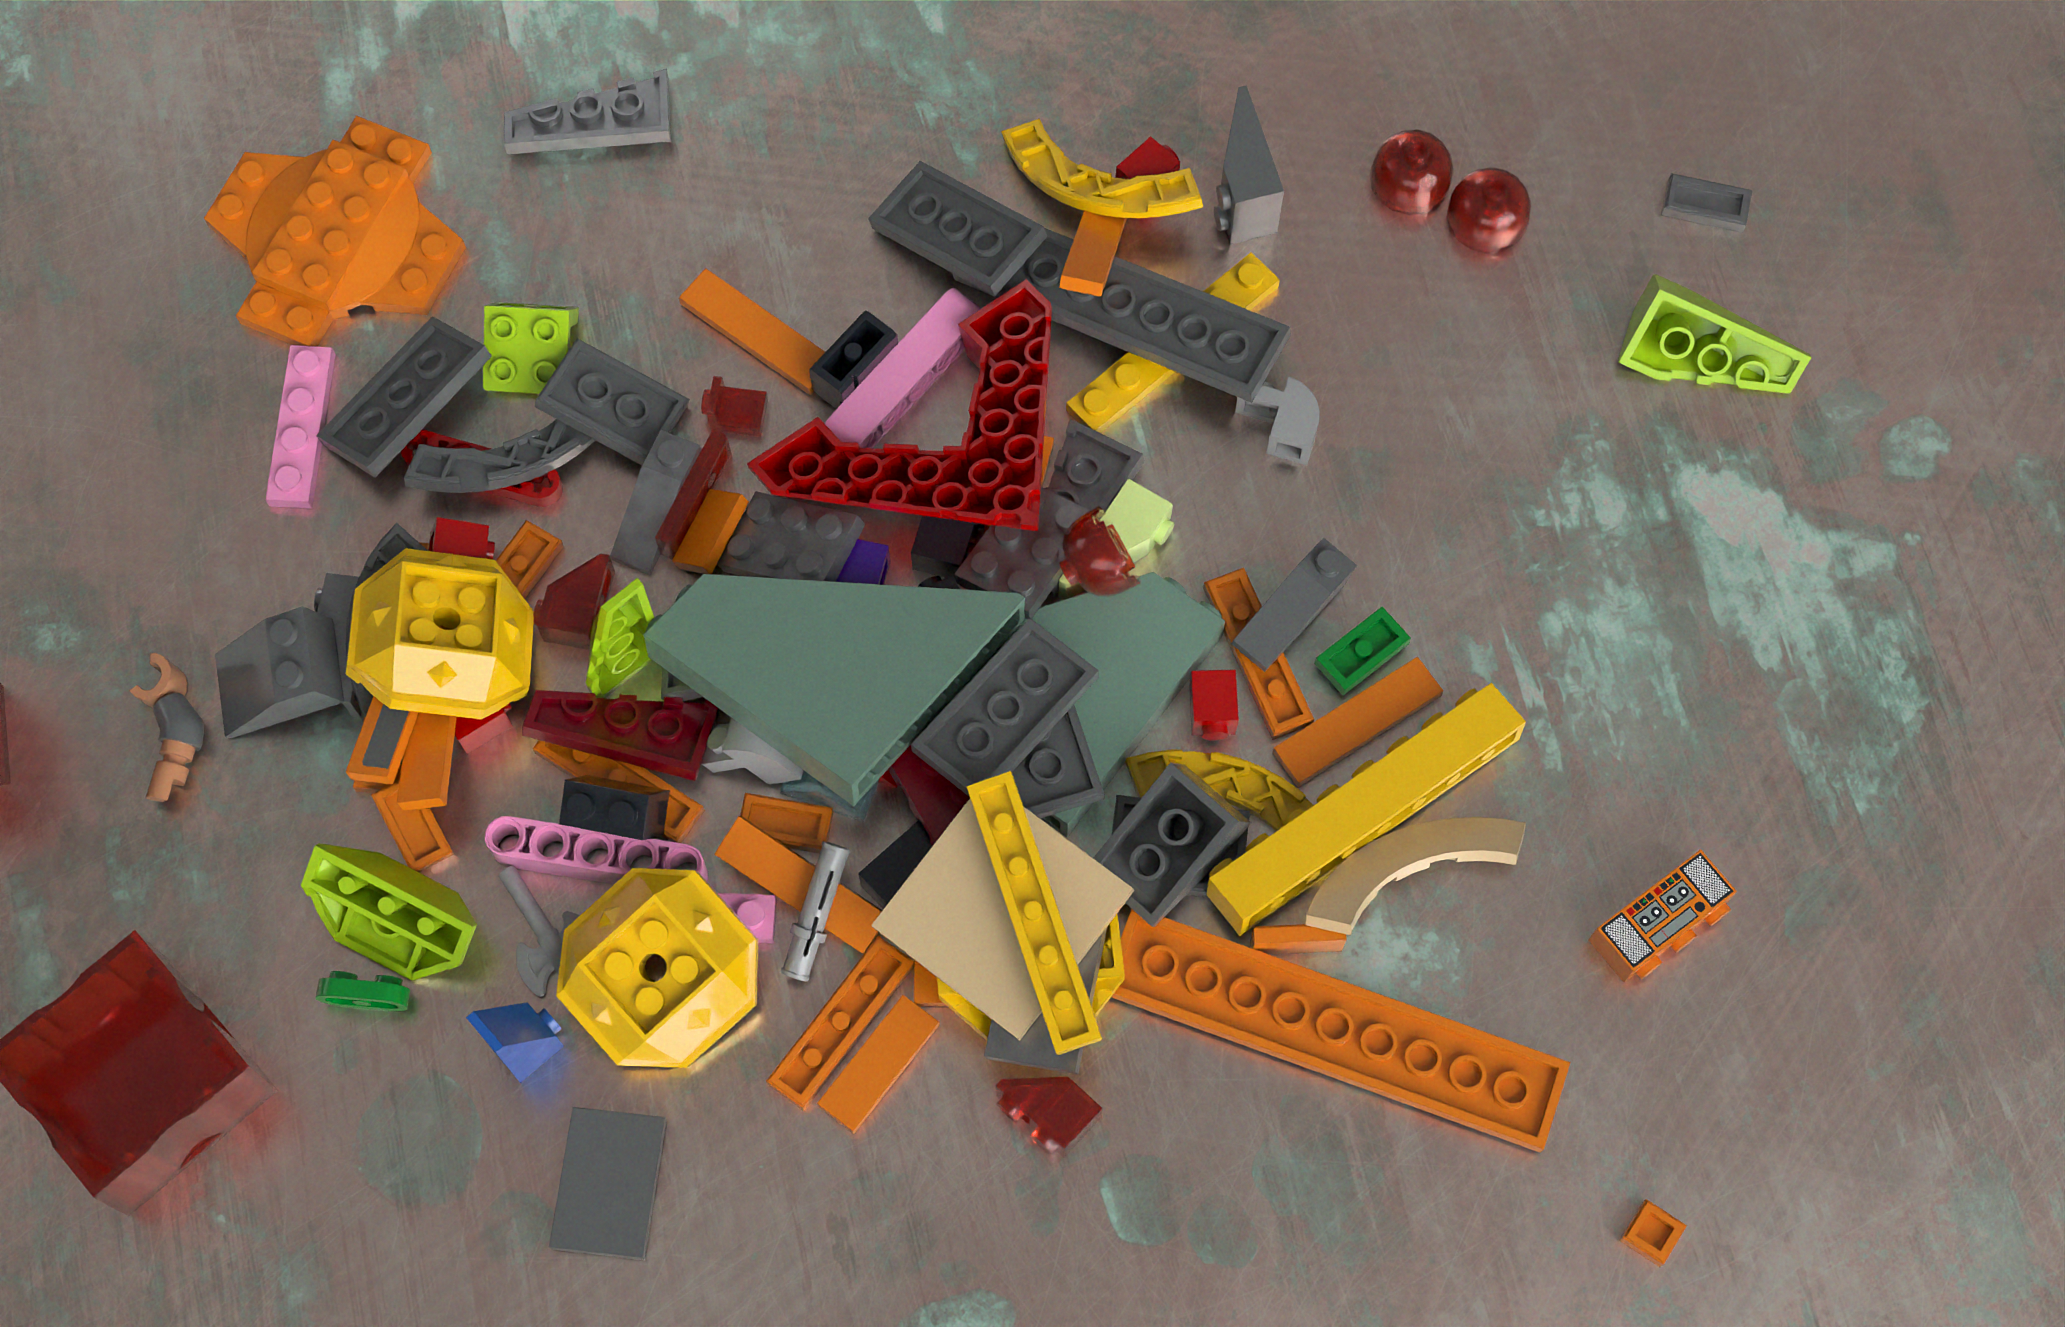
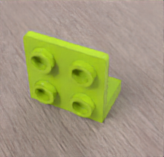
M494 302L484 305V345L492 357L483 365V388L486 391L540 394L570 349V327L578 324L579 307Z

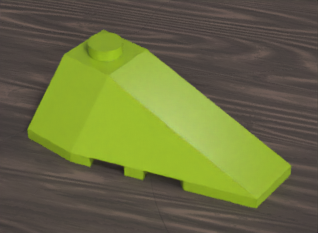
M638 578L603 604L592 624L586 686L590 693H595L596 698L608 697L652 661L648 657L643 634L648 624L655 617L644 585Z

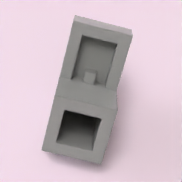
M1288 376L1284 391L1278 390L1270 383L1264 382L1252 403L1237 397L1235 413L1273 423L1266 454L1303 465L1308 464L1317 433L1320 412L1317 400L1307 386Z
M731 718L730 723L713 726L702 761V765L713 773L746 768L767 784L800 780L804 771L733 718Z

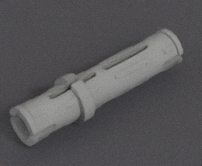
M826 841L822 842V849L798 922L792 923L790 933L794 935L784 965L780 971L786 976L802 981H809V974L819 943L825 942L827 933L823 931L847 857L851 851L848 848Z

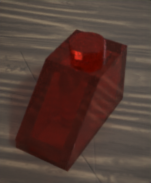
M600 553L547 585L544 600L538 599L533 613L534 625L537 626L544 642L590 649L592 624L600 607L608 601L615 575L610 555Z

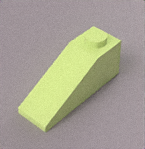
M1128 478L1059 579L1058 596L1064 600L1069 599L1147 556L1156 542L1162 545L1169 537L1175 524L1171 521L1173 504Z

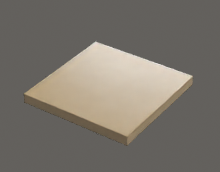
M969 799L871 926L1020 1041L1042 1010L971 799ZM1024 807L1078 965L1132 895L1134 889Z

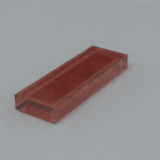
M714 429L710 433L655 536L660 555L673 559L710 489H714L732 455L726 434Z

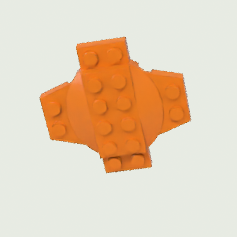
M356 115L340 142L332 140L327 149L306 157L244 152L204 217L208 227L241 256L247 257L251 273L256 280V283L236 314L239 323L291 345L318 346L334 319L349 316L348 310L360 305L373 306L375 311L428 315L466 249L463 239L419 202L413 185L432 153L429 144Z

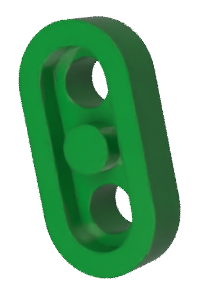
M331 971L329 978H321L318 982L316 1000L322 1003L385 1011H405L408 1009L411 990L402 986L403 980L398 977L376 975L374 981L357 980L358 976L353 973Z

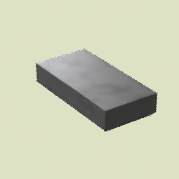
M1671 173L1667 182L1661 215L1743 233L1747 224L1752 190Z

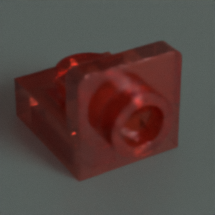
M713 376L711 390L705 389L703 392L701 412L707 415L711 431L761 437L768 402L767 392L725 387L723 377Z

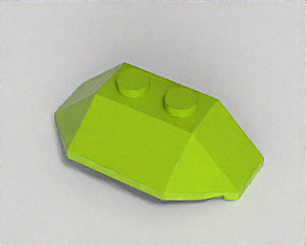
M321 843L314 846L301 882V887L307 896H311L318 915L336 942L411 981L458 967L463 963L477 923L458 892L380 852Z

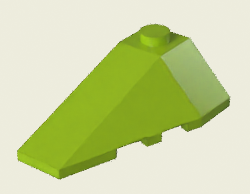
M1654 273L1633 310L1618 357V363L1657 380L1671 381V378L1693 380L1696 381V384L1711 385L1712 382L1738 385L1742 389L1790 394L1812 357L1809 353L1702 295Z

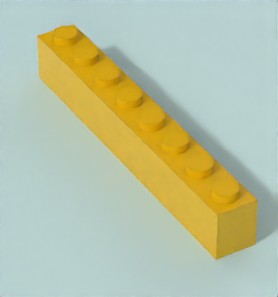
M1492 682L1480 691H1477L1476 688L1470 689L1457 700L1454 709L1445 715L1442 712H1438L1431 716L1422 725V731L1410 739L1408 736H1403L1395 741L1386 751L1387 755L1376 763L1373 760L1366 761L1354 771L1351 776L1353 779L1343 786L1339 787L1338 784H1334L1328 787L1317 798V804L1305 812L1302 808L1295 810L1284 819L1281 824L1282 828L1270 836L1267 833L1259 835L1248 844L1245 849L1246 853L1234 861L1231 858H1227L1216 865L1209 874L1210 878L1206 895L1238 935L1241 936L1335 870L1337 866L1354 852L1385 835L1520 739L1526 721Z

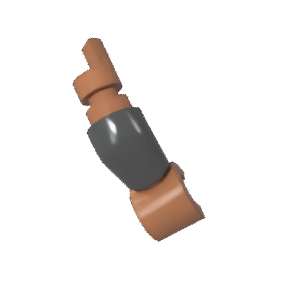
M150 653V665L161 672L159 682L150 690H144L136 685L129 691L144 704L153 708L160 728L158 740L162 742L159 754L164 757L162 761L156 762L145 798L163 802L168 800L172 785H185L189 769L185 767V764L192 762L194 753L201 750L204 738V723L185 698L188 684L185 674L164 656Z

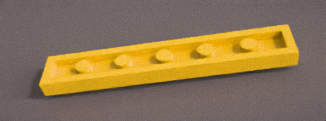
M1250 252L1203 292L1251 310L1279 287L1280 279ZM1128 352L1066 402V411L1078 423L1102 433L1176 371Z
M1009 771L966 786L1056 1054L1061 1055L1103 1040L1012 772Z

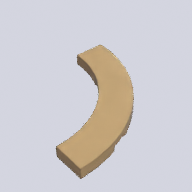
M1486 817L1449 818L1408 826L1386 834L1354 852L1328 876L1312 900L1306 914V925L1351 935L1357 920L1364 909L1377 896L1378 890L1393 879L1398 881L1412 873L1429 868L1432 862L1450 859L1456 862L1486 861L1516 865L1525 834L1526 822Z

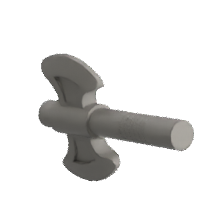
M510 866L500 872L499 878L538 937L537 942L540 945L538 948L532 949L523 942L518 943L516 952L517 967L526 986L533 993L542 997L546 994L547 980L552 971L556 970L559 975L564 929L580 915L565 911L562 914L564 926L559 933L547 919L516 868Z

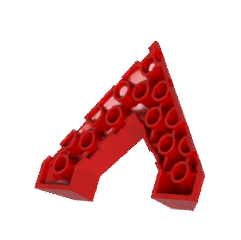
M1025 279L958 324L966 355L980 369L978 381L974 383L968 410L970 414L967 432L963 434L961 446H943V451L919 450L918 445L884 443L883 449L860 448L857 442H841L819 417H816L748 462V468L772 495L1038 531L1052 319L1051 303Z

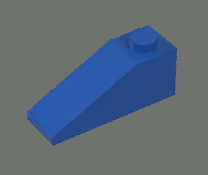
M528 1002L473 1011L466 1017L520 1083L564 1047L555 1035L562 1029L545 1008L536 1013Z

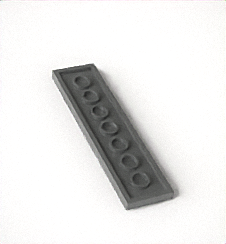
M1046 228L1044 229L1047 238L995 296L997 298L1027 279L1051 303V320L1251 403L1291 336L1290 327L1116 256L1114 257L1102 296L1059 288L1061 274L1074 239ZM953 274L954 280L987 293L986 291Z

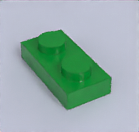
M1380 607L1317 656L1314 664L1344 696L1409 645L1411 637L1383 607Z

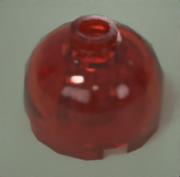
M1419 129L1403 130L1388 137L1375 153L1369 175L1371 189L1375 195L1378 193L1380 198L1386 201L1385 206L1392 211L1406 215L1427 213L1432 210L1434 205L1438 204L1441 200L1443 202L1448 196L1454 175L1452 156L1445 144L1432 133Z
M1500 168L1478 169L1463 177L1450 196L1446 215L1448 224L1450 222L1451 227L1455 231V238L1459 243L1473 251L1489 254L1499 251V248L1507 247L1510 244L1511 247L1516 245L1525 234L1529 224L1531 200L1528 189L1516 175Z
M1098 505L1074 520L1066 530L1062 542L1066 559L1060 561L1059 565L1071 586L1079 582L1088 593L1099 597H1109L1135 587L1141 583V579L1137 575L1130 576L1128 571L1134 569L1135 564L1114 525L1111 524L1106 527L1104 521L1099 520L1106 513Z

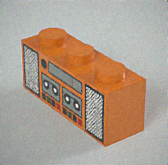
M1700 849L1600 925L1589 938V942L1623 982L1627 981L1634 974H1637L1642 980L1663 963L1658 956L1671 947L1677 953L1697 937L1693 931L1694 928L1704 921L1711 927L1728 914L1732 909L1727 903L1737 891Z

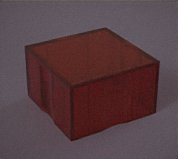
M136 930L82 972L71 987L60 997L43 1008L34 1011L0 1039V1082L19 1106L26 1109L40 1122L51 1141L52 1147L93 1198L128 1217L278 1091L275 1085L170 960Z

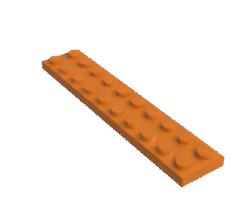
M1131 909L1120 938L1125 978L1112 995V998L1540 1153L1544 1150L1571 1062L1166 917L1155 927H1152Z

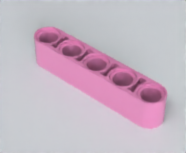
M955 288L948 290L832 413L825 425L841 442H857L860 448H874L962 353L965 348L958 324L982 308Z
M501 816L494 819L485 831V842L495 860L505 867L514 866L520 870L615 884L631 870V864L635 858L647 855L652 857V862L648 868L677 869L681 864L691 862L697 865L696 871L708 881V870L701 852L688 844L651 838L638 840L512 816ZM512 834L519 836V840L513 848L507 850L499 849L500 841L505 836ZM554 841L563 843V848L557 855L552 857L543 855V850L549 843ZM597 848L608 850V854L602 862L597 864L587 862V857L593 850Z

